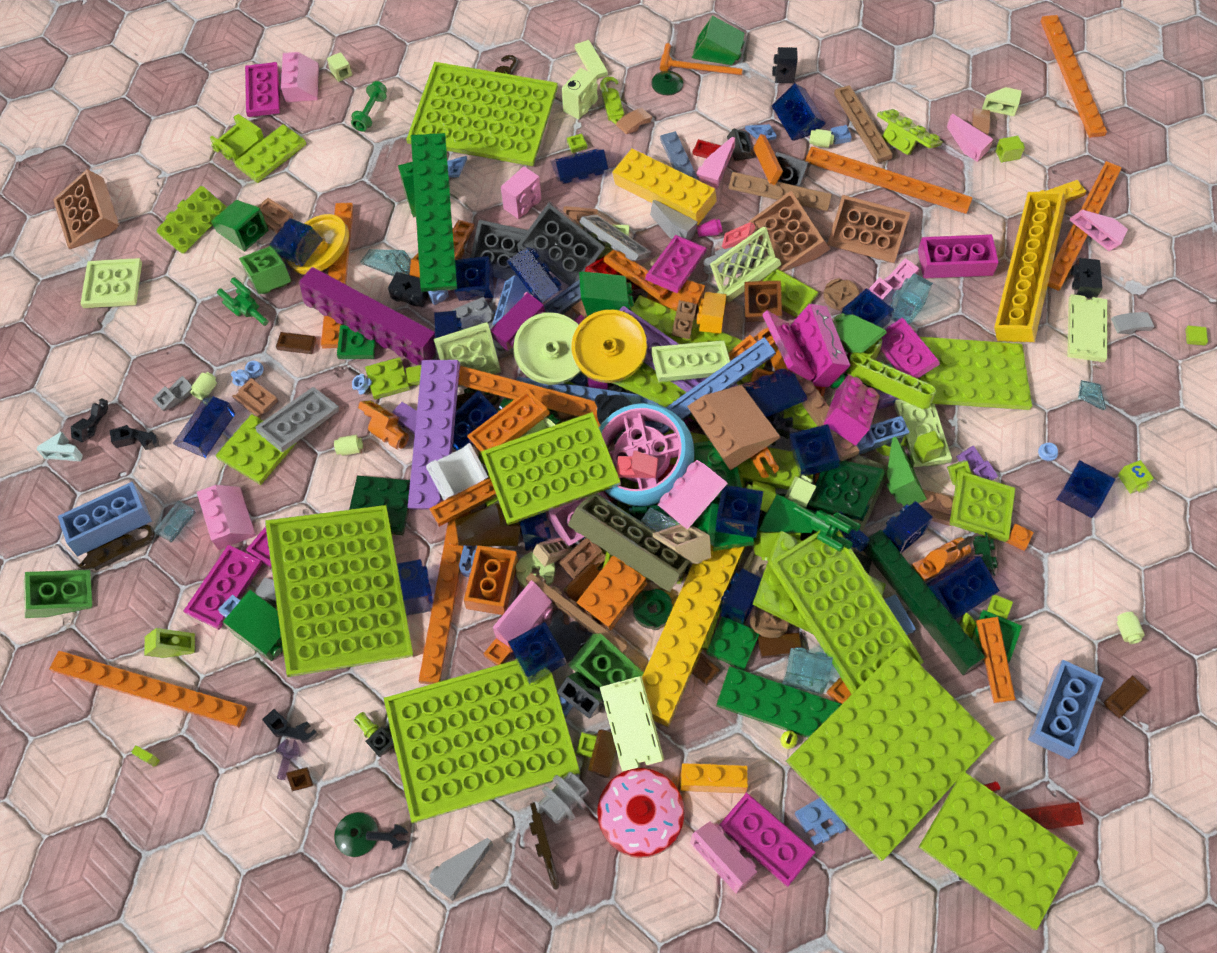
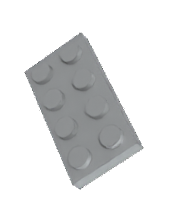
M598 215L582 216L579 221L586 231L598 235L597 238L599 240L608 242L614 250L626 254L625 257L631 261L649 258L651 251Z
M484 297L451 310L460 330L486 322L490 329L494 326L492 323L495 316ZM493 339L498 360L514 354L513 348L507 351Z
M312 387L257 425L256 432L283 452L339 412V406L315 387Z

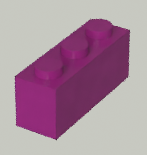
M527 292L490 329L492 339L509 351L514 347L515 336L520 326L529 318L545 313L544 305Z

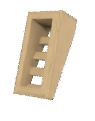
M560 537L537 544L533 554L546 567L566 557L573 550V547L571 545L568 546Z

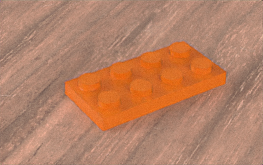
M526 390L467 435V437L481 452L518 439L547 417L550 412L529 390Z

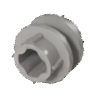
M571 772L563 779L555 775L553 781L556 786L552 790L544 786L542 791L545 797L538 804L556 824H559L565 817L573 821L575 816L572 810L576 806L581 810L586 808L583 799L589 794V790Z

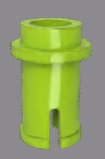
M365 712L359 713L354 719V722L364 732L365 738H369L379 728L377 724H373Z

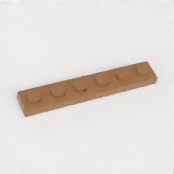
M848 85L835 89L834 95L876 164L892 159V152L851 86Z
M732 172L728 188L776 200L792 191L802 206L828 211L832 196L831 193L782 182L772 185L768 179Z
M794 372L786 374L785 380L839 459L843 461L858 455L859 449L857 446L823 424L829 406L813 383Z
M530 573L527 576V584L531 580L535 582L554 605L591 633H601L618 650L625 654L628 646L625 645L627 642L619 635L613 636L605 624L596 623L593 620L594 617L589 612L579 610L577 608L578 604L570 598L566 600L562 597V592L556 587L552 586L550 588L545 584L546 580L539 574L535 576Z

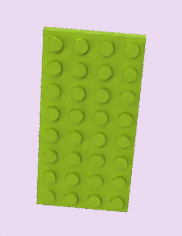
M838 530L836 535L839 537H843L841 532ZM818 531L768 563L851 694L900 646L920 665L924 663L851 548L847 549L844 547L841 552L835 550L817 539V535L820 532Z

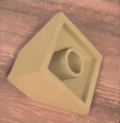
M679 524L653 533L655 539L692 563H701L703 560L711 558L710 535L692 525L686 529Z

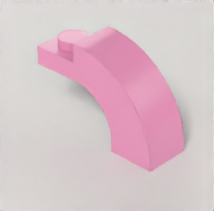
M905 258L888 277L883 280L879 277L867 291L881 303L886 304L895 299L908 287L907 284L919 272V268Z

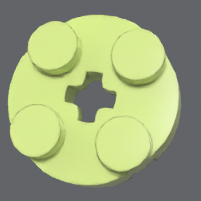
M533 552L524 555L516 564L517 580L523 588L528 585L526 578L533 568L540 569L539 575L546 580L545 584L548 586L554 581L556 573L555 564L552 563L544 567Z

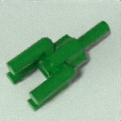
M233 277L230 281L237 288L236 293L238 295L235 298H232L222 288L217 290V294L223 299L222 304L236 316L240 317L243 314L246 318L254 317L263 326L269 323L257 311L259 305L250 296L251 291L236 277Z
M795 505L793 512L811 521L810 528L817 532L820 531L817 535L819 541L839 552L844 547L847 549L852 547L853 542L836 534L839 529L848 534L852 529L858 531L861 524L838 512L832 516L821 510L814 514L799 505Z

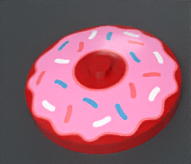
M647 768L630 769L611 779L600 795L597 809L599 827L606 841L618 852L634 858L653 857L672 846L682 830L685 814L683 799L675 784L662 773Z

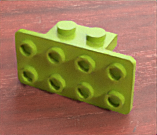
M895 109L877 113V117L889 123L882 135L884 141L907 155L911 154L917 141L927 148L941 146L943 143L938 135L928 133L925 127L912 123V119L899 115V111Z
M200 186L186 200L183 199L177 205L178 208L174 212L168 213L165 217L166 220L157 228L156 232L178 252L184 254L213 225L211 221L227 207L204 186Z

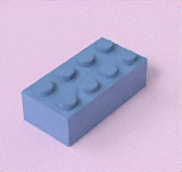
M133 481L58 516L66 544L77 557L152 522L143 496Z
M1062 660L1054 668L1028 740L1064 758L1070 759L1078 752L1104 678Z

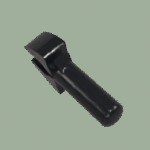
M394 824V829L391 832L367 831L366 840L389 841L392 844V850H396L405 846L408 841H398L395 836L398 834L408 835L409 832L402 826Z

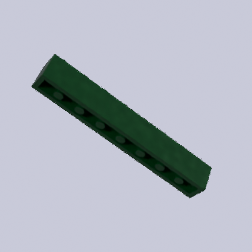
M881 529L866 538L861 549L872 560L873 564L960 673L964 676L978 667L985 659V656Z

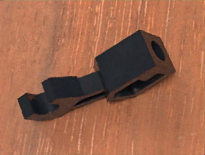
M101 398L99 404L93 403L89 419L82 418L71 426L72 439L84 442L95 435L98 423L107 413L108 400Z
M128 425L109 430L111 443L115 448L133 445L136 440L141 443L145 450L149 449L148 444L150 442H153L155 448L160 447L159 440L153 432L148 433L129 428Z
M275 709L262 719L277 738L285 737L307 743L319 735L315 729L311 733H306V730L311 727L307 721L295 726L296 728L291 727L289 722ZM282 722L284 727L276 730L275 727Z

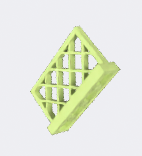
M766 227L760 228L710 263L719 288L717 293L727 294L726 301L730 302L744 292V282L760 281L781 265L780 259L775 258ZM760 235L763 236L761 245L757 244ZM750 243L751 246L748 254H745V247ZM759 246L760 249L757 257H754L753 253L755 247ZM767 249L768 256L761 259L764 250ZM738 253L735 264L731 263L733 254ZM745 255L747 256L745 264L741 266L742 256ZM751 259H756L754 266L749 268ZM724 262L722 273H720L717 266ZM729 265H734L731 276L726 275ZM738 268H743L741 275L736 278ZM725 276L730 278L726 286L723 285Z

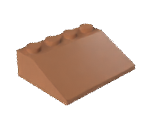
M89 169L85 170L53 199L69 249L106 237L119 226L104 178Z
M792 191L749 220V222L755 225V232L762 227L767 228L775 258L780 259L781 262L778 269L782 272L815 260L830 250L826 241ZM762 235L759 236L761 242L763 240Z
M842 195L827 245L895 263L910 212Z
M742 385L703 395L687 406L730 470L780 438L779 434Z

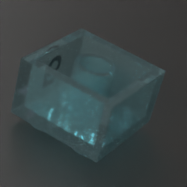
M915 273L910 278H906L901 286L902 289L896 290L892 297L894 301L889 307L891 311L888 318L896 322L903 317L908 325H910L925 305L933 283Z
M791 648L786 661L782 684L823 694L829 682L833 657H828L827 654L822 652H807L804 648Z

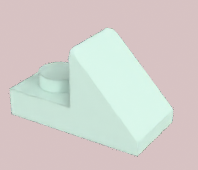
M63 432L51 437L36 449L44 459L81 462L83 456L75 445L68 444L69 440Z

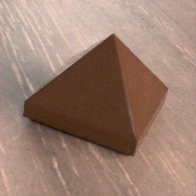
M308 767L286 773L292 792L314 785Z

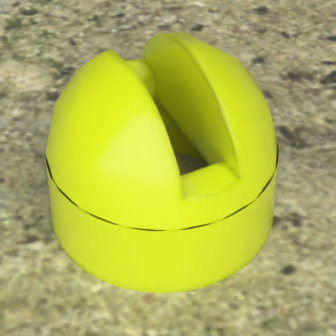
M793 731L784 732L780 738L781 745L786 749H793L798 742V737ZM792 735L790 744L786 743L788 736Z

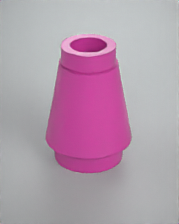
M715 218L697 227L699 237L716 236L723 232L720 219L715 220Z

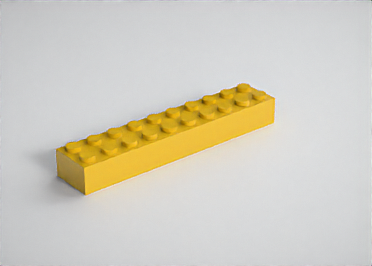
M1064 191L1027 193L994 326L997 341L1035 342L1066 207Z
M710 544L711 558L703 560L701 563L692 564L642 676L655 722L667 727L670 726L746 546L713 551V546Z

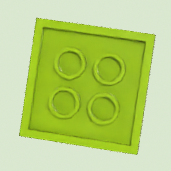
M251 414L215 456L226 465L262 485L295 444L283 452L278 450L256 432V426L262 423L263 420Z
M959 471L956 478L949 525L984 536L985 532H987L990 538L1006 542L1009 540L1015 488Z

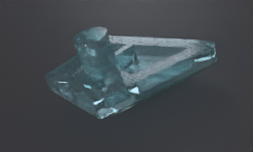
M1081 380L1078 398L1104 411L1106 405L1100 384Z

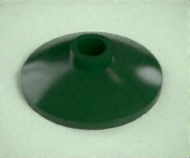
M661 71L653 76L651 85L658 94L669 96L678 93L682 89L683 79L676 72Z
M361 812L351 813L341 819L334 833L335 844L339 851L349 857H360L370 852L377 841L366 840L367 831L378 832L376 822L371 816ZM357 829L358 835L352 837L351 832Z

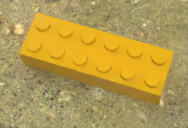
M632 148L612 172L615 185L651 203L653 200H656L698 222L697 226L717 202L715 188Z

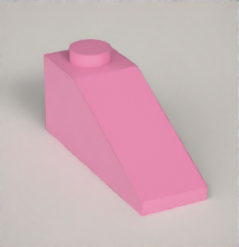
M952 114L947 125L948 130L963 153L978 162L990 150L993 139L956 115Z
M734 137L726 141L704 160L702 166H699L697 176H699L700 182L718 189L735 148Z
M1085 210L1079 211L1070 218L1072 223L1108 251L1122 243L1128 230L1114 218Z

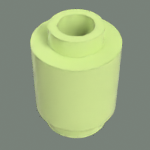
M811 130L809 144L829 148V145H833L834 135L831 134L832 131Z
M206 372V374L201 373L191 386L192 390L190 393L199 400L207 398L217 385L216 377L209 372Z
M357 434L339 437L338 440H334L335 452L337 455L341 454L342 456L360 453L361 449H363L362 438H358Z
M1125 612L1117 616V625L1124 642H1129L1130 644L1141 642L1145 634L1138 617L1133 612Z

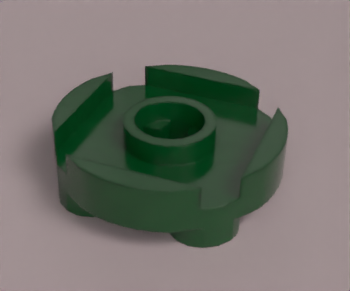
M659 589L642 591L636 596L633 603L634 618L641 626L647 629L659 630L666 625L673 609L671 598L667 593ZM656 605L657 612L650 613L648 607Z

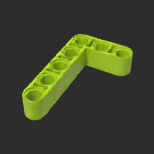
M881 338L863 353L853 352L849 358L850 366L846 370L847 375L857 377L863 383L918 408L928 409L931 407L936 392L934 386L876 361L882 344Z

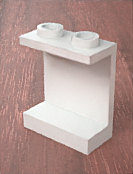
M470 443L440 460L430 462L426 466L443 500L488 478L486 466L483 463L481 464L478 459L477 449L474 446L472 447Z

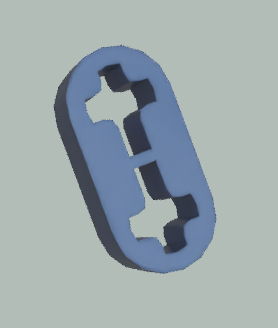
M473 546L463 547L459 568L461 574L465 577H469L471 568H469V571H466L465 567L468 566L469 561H471L472 566L476 550L473 551L472 556L469 550Z

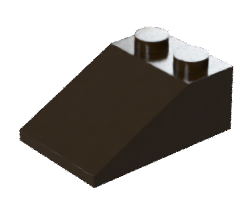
M495 504L455 520L458 546H518L520 522L507 525L500 504Z

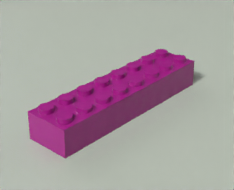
M311 267L299 281L303 302L307 307L318 310L322 315L333 318L337 323L348 326L352 331L363 334L369 340L375 339L383 348H389L398 356H404L409 359L413 364L422 365V360H430L436 353L434 331L316 268Z

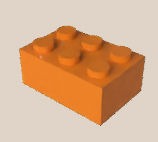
M477 546L464 596L466 609L503 615L506 612L516 573V564L518 563L516 551Z
M612 556L576 603L579 608L589 612L596 621L605 624L611 631L633 603L636 596L647 585V581L644 576L633 568L627 566L617 557Z

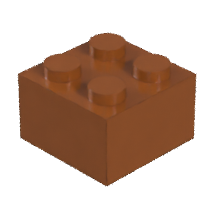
M781 280L744 282L745 322H765L763 313L767 310L782 318Z

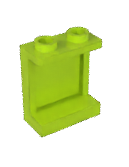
M240 114L233 117L236 125L219 139L214 136L210 137L212 148L217 153H222L227 160H232L233 162L264 139L261 128Z

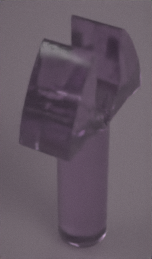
M285 739L276 749V752L282 755L277 775L278 780H285L291 759L294 756L300 757L301 755L296 740H294L293 748L289 752H287L288 739Z

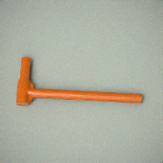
M670 43L665 44L659 67L661 71H667L671 67L742 75V68L672 60L670 57Z

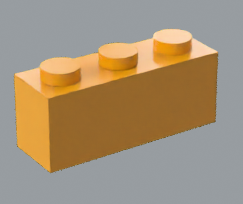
M705 292L704 298L700 300L697 315V324H700L699 331L721 334L727 294Z
M682 763L681 791L745 794L747 791V766Z

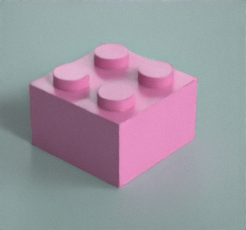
M522 167L501 186L504 210L520 219L534 205H537L541 200L539 176L526 167Z

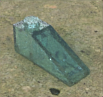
M369 249L360 261L365 266L393 277L396 272L407 275L410 273L411 258L405 250Z

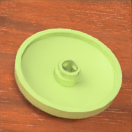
M542 313L526 320L516 333L513 349L516 363L521 371L530 379L547 385L562 384L575 378L581 371L574 361L571 344L578 324L571 318L558 313Z

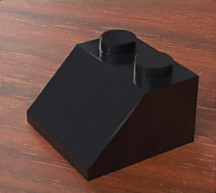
M776 152L775 156L783 170L777 182L802 187L811 162L783 152Z

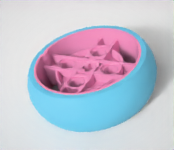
M649 403L628 405L612 413L599 427L607 449H609L614 438L626 428V431L617 440L614 450L609 451L615 469L617 468L618 456H633V450L658 458L656 478H626L637 482L639 489H628L618 485L604 491L612 498L628 505H654L660 503L661 497L674 487L675 481L687 472L688 466L694 462L693 439L686 424L669 409ZM645 421H654L667 425L674 433L664 436L660 431L646 426ZM637 434H642L640 439H634ZM665 446L662 452H657L659 447ZM678 457L669 475L659 482L658 478L668 468L670 459Z

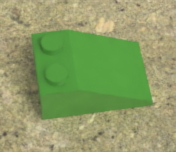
M272 246L239 258L258 295L269 293L272 289L284 287L287 283L291 282L284 262Z
M842 313L835 316L833 320L845 352L863 353L887 333L885 329L853 314L845 315Z
M893 437L887 477L890 483L887 486L890 493L894 495L898 504L902 503L904 508L907 509L927 500L908 455L897 437Z
M90 570L25 572L23 580L24 618H46L92 608Z
M601 633L593 634L568 664L571 669L580 673L599 689L600 687L643 676L644 674Z

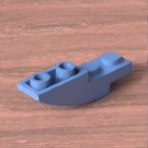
M899 416L871 425L869 431L856 445L859 449L858 455L891 443L892 438L895 436L899 439L909 434L910 432L903 417ZM830 446L834 458L839 459L835 451Z

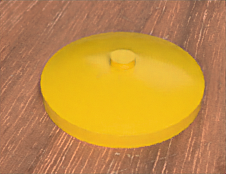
M332 214L319 215L306 221L294 232L287 244L285 257L289 266L300 274H306L311 267L322 271L331 266L341 256L347 246L349 239L347 225L341 218Z
M602 310L589 315L578 325L572 338L571 349L574 361L584 375L598 382L614 383L630 377L641 367L647 353V340L642 326L634 317L619 310Z

